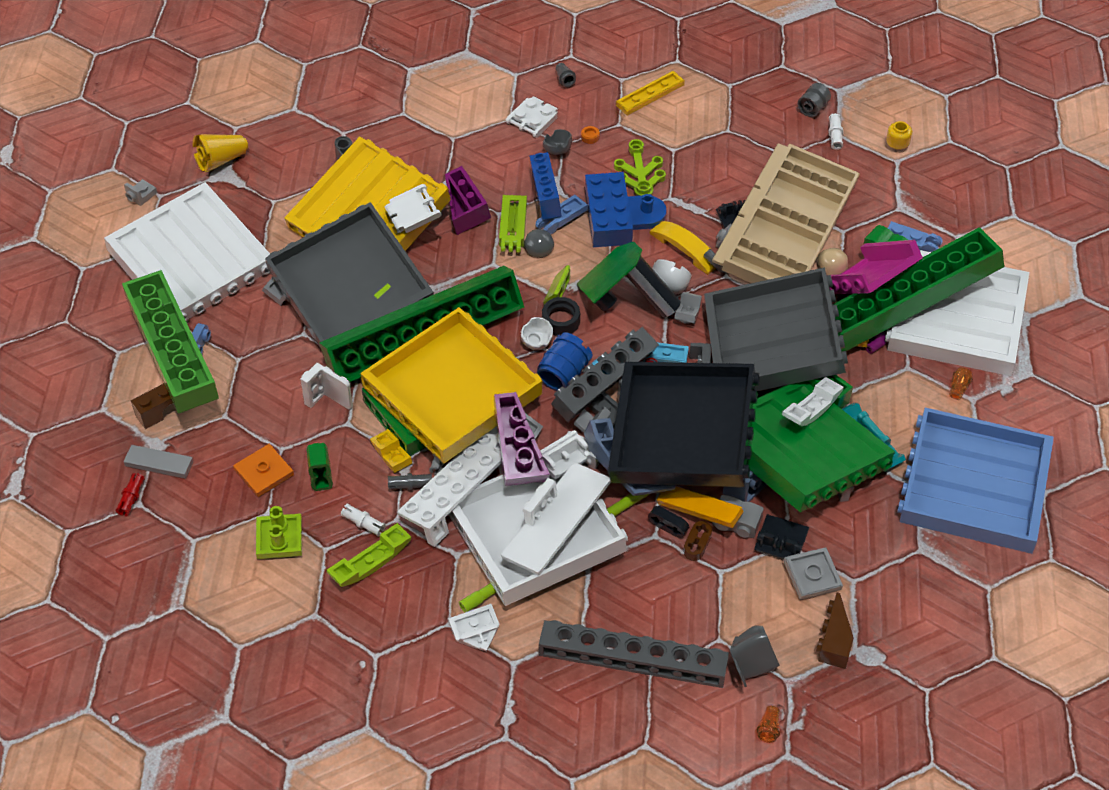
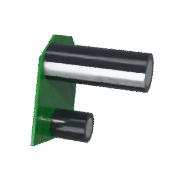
M634 241L616 247L577 283L580 289L602 311L608 310L617 301L616 295L610 289L625 275L662 317H668L673 314L681 304V300L641 256L642 249Z

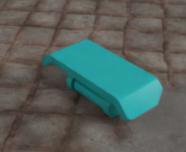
M852 403L842 408L843 411L895 451L892 459L893 464L890 468L906 460L905 455L898 453L890 444L891 439L870 419L869 414L866 411L862 412L860 404Z

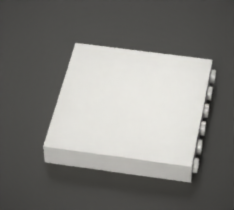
M500 475L479 484L448 515L501 601L507 606L627 551V534L624 529H620L617 526L614 515L608 513L603 499L598 498L540 575L503 559L501 553L524 526L523 507L528 500H531L537 488L543 485L544 482L505 486L504 477ZM551 475L549 479L556 481V484L562 478L561 476L555 480Z

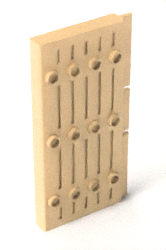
M778 143L712 262L723 266L722 271L750 283L812 270L858 181L860 173L792 144L786 147Z

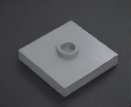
M826 547L784 558V564L800 600L842 590L843 584Z

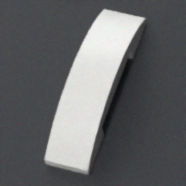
M825 377L815 385L813 392L799 404L792 403L782 412V415L801 426L808 425L819 418L832 405L844 387Z

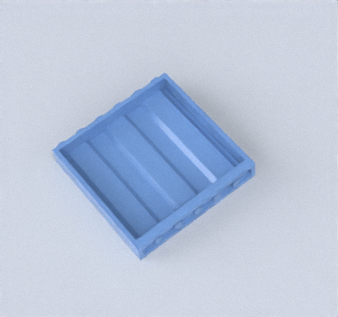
M924 408L923 416L918 415L916 427L920 428L919 432L915 431L912 444H915L916 447L915 449L911 448L908 461H912V466L907 465L905 478L909 480L908 483L904 482L901 495L905 496V498L899 501L897 513H901L899 522L1033 554L1038 539L1054 437Z

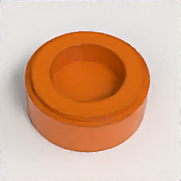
M587 126L581 130V140L584 143L594 144L599 141L600 131L598 128Z

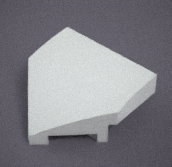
M492 604L448 618V623L456 642L483 651H487L499 628V622Z

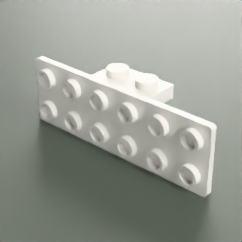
M574 462L557 484L556 481L547 478L543 485L537 488L531 500L525 503L523 507L525 524L501 553L502 558L540 575L611 483L610 477Z

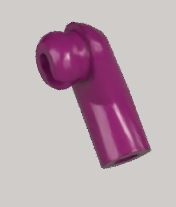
M885 331L874 336V340L867 344L865 349L869 354L874 353L885 345Z

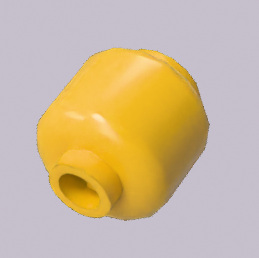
M903 121L892 123L887 132V144L898 150L907 148L910 145L912 128Z

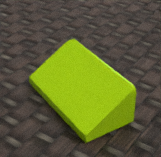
M566 265L555 276L543 304L555 297L563 296L570 281L569 265Z

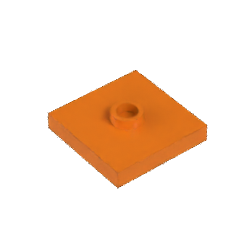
M270 443L233 465L236 473L257 497L294 476L292 468Z

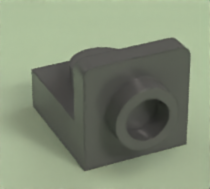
M690 343L689 358L698 359L697 363H710L711 344Z

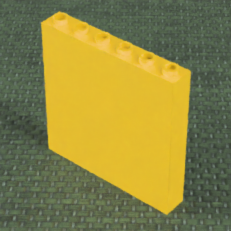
M459 307L360 373L362 386L442 463L449 461L497 426L494 394L516 392L522 407H524L542 394L543 383L538 374H534L529 370L527 365L523 361H519L510 349L503 347L495 336L492 337L486 331L483 325L476 323L469 313H465Z

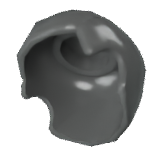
M557 129L552 136L546 134L543 147L549 154L563 155L571 148L572 135L569 131Z
M535 229L527 234L524 248L527 250L528 255L537 258L546 257L554 248V240L552 235L546 230Z

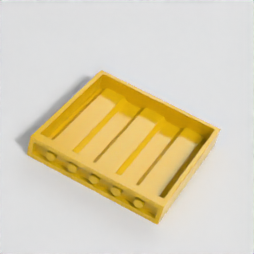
M359 136L284 219L290 230L304 237L310 232L313 233L321 229L323 225L338 220L340 216L353 212L360 205H366L371 202L402 248L406 251L431 222L408 233L405 230L398 233L385 209V205L390 203L389 200L421 184L426 185V191L430 197H433L434 205L440 212L449 203L451 198L446 185L435 182L428 174L420 173L413 165L405 164L401 158L390 155L386 149H380L371 140H365Z

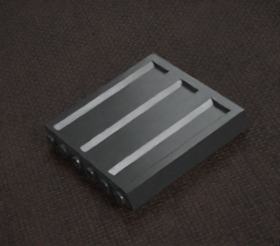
M825 267L705 293L713 363L754 364L755 372L759 373V386H755L757 391L846 373L844 364L848 363L846 351L841 350V348H845L843 335H838V333L842 332L840 320L835 319V317H839L837 304H832V302H836L834 289H829L833 287L831 275L826 274Z

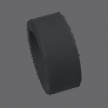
M555 297L544 304L542 318L550 322L553 327V335L560 334L561 336L562 333L572 334L580 325V307L572 299ZM556 311H565L572 314L573 318L566 322H557L549 316Z

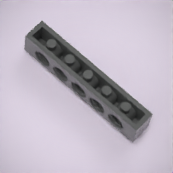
M643 327L637 331L633 329L625 336L626 340L623 343L618 341L611 348L612 351L609 354L604 352L597 359L598 363L595 365L589 364L582 371L583 375L580 377L578 375L574 376L568 382L569 386L567 388L562 386L554 393L555 399L551 405L567 422H570L622 379L625 362H643L653 354L659 344Z

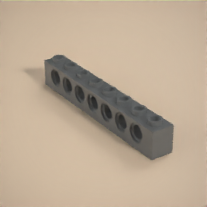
M544 620L539 640V656L713 687H724L729 652L721 649H708L695 644L685 645L672 640L662 641L649 636L639 637L626 632L616 633L603 628L593 629L580 624L570 625L557 620ZM611 646L615 649H607L606 647ZM634 650L638 653H630L629 651ZM657 654V655H660L661 657L656 658V657H653L652 655ZM680 658V659H683L684 661L679 662V661H677V660H675V659ZM698 663H706L707 665L702 666Z

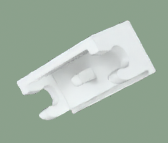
M575 430L540 450L544 463L555 480L564 475L574 462L582 464L591 458L590 453L585 449L588 447L587 443Z

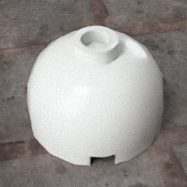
M657 260L652 269L675 295L681 294L690 282L691 273L683 266L681 269L674 267L676 263L672 261Z

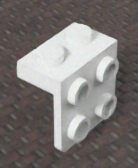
M316 363L309 371L304 372L300 378L304 404L312 408L324 395L349 410L353 407L349 381L345 377H340L333 373L329 367Z

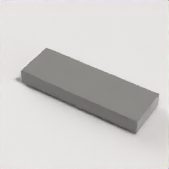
M131 445L125 457L124 465L186 479L194 461L193 457Z

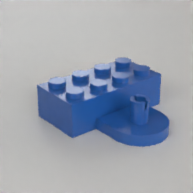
M624 172L585 175V195L588 204L593 248L621 246L630 243L633 240V230L652 229L662 221H665L666 205L661 199L651 194L642 196L627 195Z

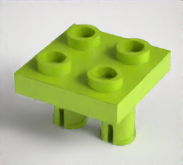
M273 506L269 511L270 516L256 517L257 559L302 556L301 513L283 515L281 507Z

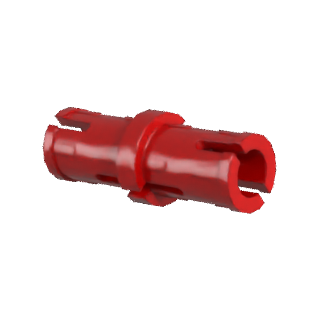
M132 473L127 487L121 492L122 498L115 509L117 514L124 515L125 517L129 516L134 502L139 498V490L145 481L144 476L137 473L136 476V473Z

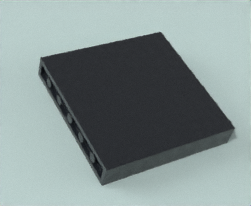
M625 362L608 467L611 483L745 487V478L750 476V466L747 465V459L752 457V447L749 446V440L753 441L754 428L751 427V422H755L756 410L753 409V404H757L758 399L755 386H759V373L755 372V365L742 363Z

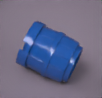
M562 333L561 336L560 334L557 335L553 345L544 353L537 367V374L541 377L543 384L555 391L562 386L567 388L569 386L568 382L574 376H580L583 368L591 361L593 354L589 346L585 348L582 345L583 340L573 334Z

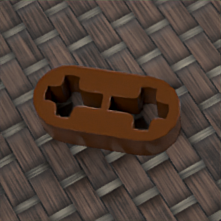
M698 521L692 526L684 544V556L688 560L697 561L703 557L712 535V527L708 522ZM704 530L705 532L702 534L701 538L698 537V532ZM695 544L698 545L697 550L694 552L690 551Z

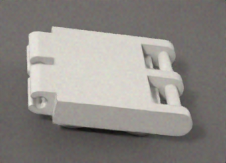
M533 96L532 98H526L506 118L505 122L507 124L512 123L518 126L519 130H525L533 134V137L538 138L557 119L558 111L556 110L558 108L548 103L544 105V101Z
M421 184L390 199V203L385 205V209L398 233L404 230L408 233L442 215L440 210L436 209L433 197H430L426 191L427 187L425 184Z

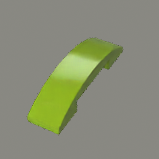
M396 523L380 534L379 541L349 561L345 558L328 568L327 573L341 587L358 582L393 559L410 542L411 536Z

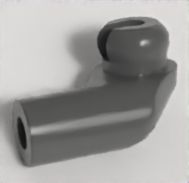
M709 249L704 254V257L719 272L726 273L722 271L723 266L712 262L715 253Z

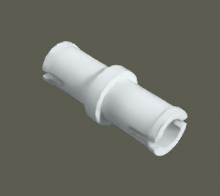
M835 113L829 116L830 128L828 133L831 137V148L839 150L843 147L842 135L844 131L841 127V116Z
M348 503L344 506L347 509L343 508L341 511L342 517L351 520L360 529L365 528L378 537L381 534L379 531L383 532L386 524L372 518L370 513L362 512Z

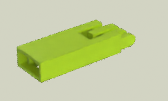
M503 195L499 233L501 252H505L506 246H509V252H513V247H516L517 253H521V247H524L527 196Z

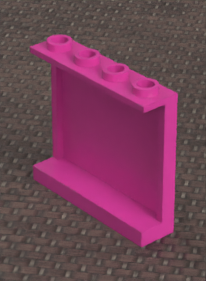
M905 240L866 243L862 245L860 249L864 259L841 274L831 275L833 287L829 289H834L835 294L871 293L923 258L916 241Z

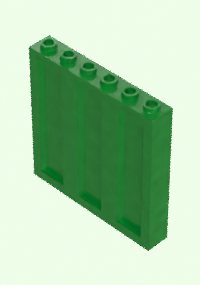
M807 381L784 386L759 397L757 404H753V409L756 410L755 422H751V427L754 428L753 441L749 440V446L752 447V457L747 459V465L750 466V470L799 512L813 508L816 504L824 500L827 501L832 496L843 493L846 489L854 485L857 486L862 481L873 478L882 471H887L893 464L892 459L895 454L893 449L835 403H832L819 418L805 426H801L783 416L782 412L792 403L799 404L813 392L814 387Z

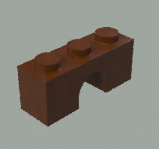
M165 383L130 400L134 414L145 430L163 421L164 410L173 404Z

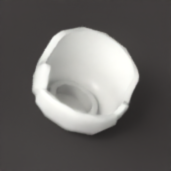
M533 317L523 326L520 335L521 341L532 350L544 349L552 339L553 327L546 319Z

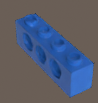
M549 153L529 155L542 220L562 216Z

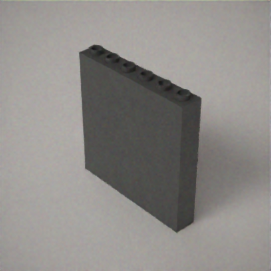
M371 202L366 205H360L353 212L340 216L338 220L323 225L321 229L306 234L302 239L289 243L285 248L274 251L265 258L268 270L319 347V342L434 295L433 290ZM388 283L391 287L377 299L374 295Z

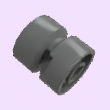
M813 83L798 100V109L807 117H815L831 99V93L824 84Z

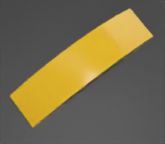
M662 221L649 231L650 235L663 244L668 241L691 257L693 265L705 274L709 275L716 269L704 257V254L710 248L687 229L672 222Z

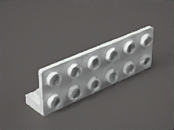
M487 433L465 448L398 510L399 516L424 529L428 544L435 547L449 533L445 517L497 467L500 474L503 475L498 437Z

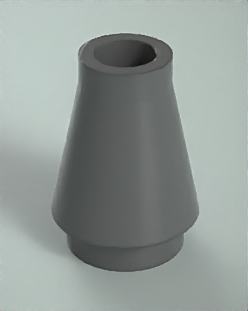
M564 63L557 64L555 70L557 71L559 83L565 87L572 86L576 81L575 72Z

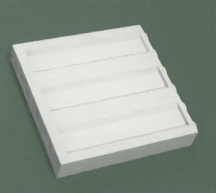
M206 182L104 237L107 251L132 280L162 270L186 321L194 315L202 313L213 304L219 303L230 294H235L242 287L252 284L261 276L270 273L265 258L270 253Z
M920 250L922 257L931 253ZM1004 267L892 327V330H887L885 342H889L887 351L1011 376L1016 362L1030 272Z

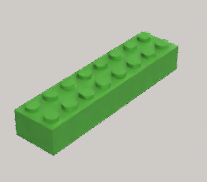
M162 270L122 283L127 302L178 414L219 399L215 381Z

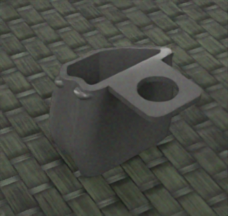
M752 626L734 638L730 653L745 687H747L746 679L765 674L780 666L763 626Z

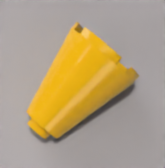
M199 134L194 136L192 143L193 147H196L197 153H194L196 163L200 170L210 172L245 154L248 149V142L242 135Z

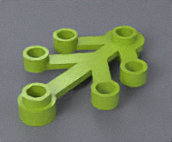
M634 139L629 142V152L634 157L636 168L625 163L623 159H616L614 161V169L619 172L625 171L638 178L637 182L624 173L625 183L634 188V193L637 196L652 195L653 186L657 182H664L666 179V172L659 169L663 166V158L654 156L652 161L646 167H643L641 154L644 151V143L639 139ZM654 169H659L655 171L654 176L652 178H650L648 181L646 180V177Z

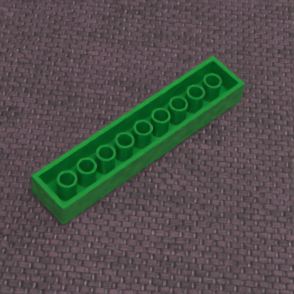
M979 227L924 256L921 260L871 293L852 294L836 302L833 305L837 304L839 317H835V319L840 320L842 332L838 333V335H843L845 348H841V350L847 351L1004 268L1003 250Z
M501 266L319 342L327 367L333 373L340 377H345L351 382L360 378L361 372L458 307L465 313H469L473 320L481 325L524 308L514 270Z

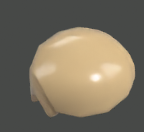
M829 248L819 254L818 266L820 268L825 267L827 275L841 274L848 269V258L839 248Z

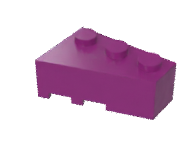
M462 166L445 174L446 185L451 198L449 203L452 221L457 235L491 218L487 202Z

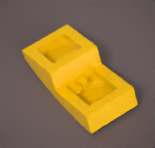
M389 429L370 438L372 445L393 473L412 464L411 456L400 446L399 439Z

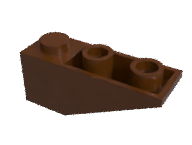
M837 592L835 600L829 601L827 613L831 614L830 619H824L821 632L825 633L824 639L819 638L816 652H820L819 662L846 669L854 637L841 594Z

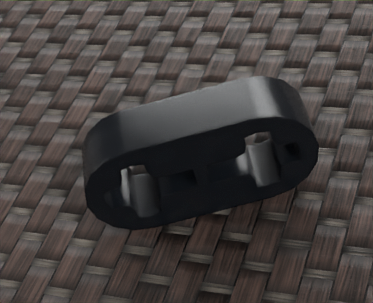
M654 506L648 514V519L653 525L675 537L682 538L690 528L685 519L661 506Z

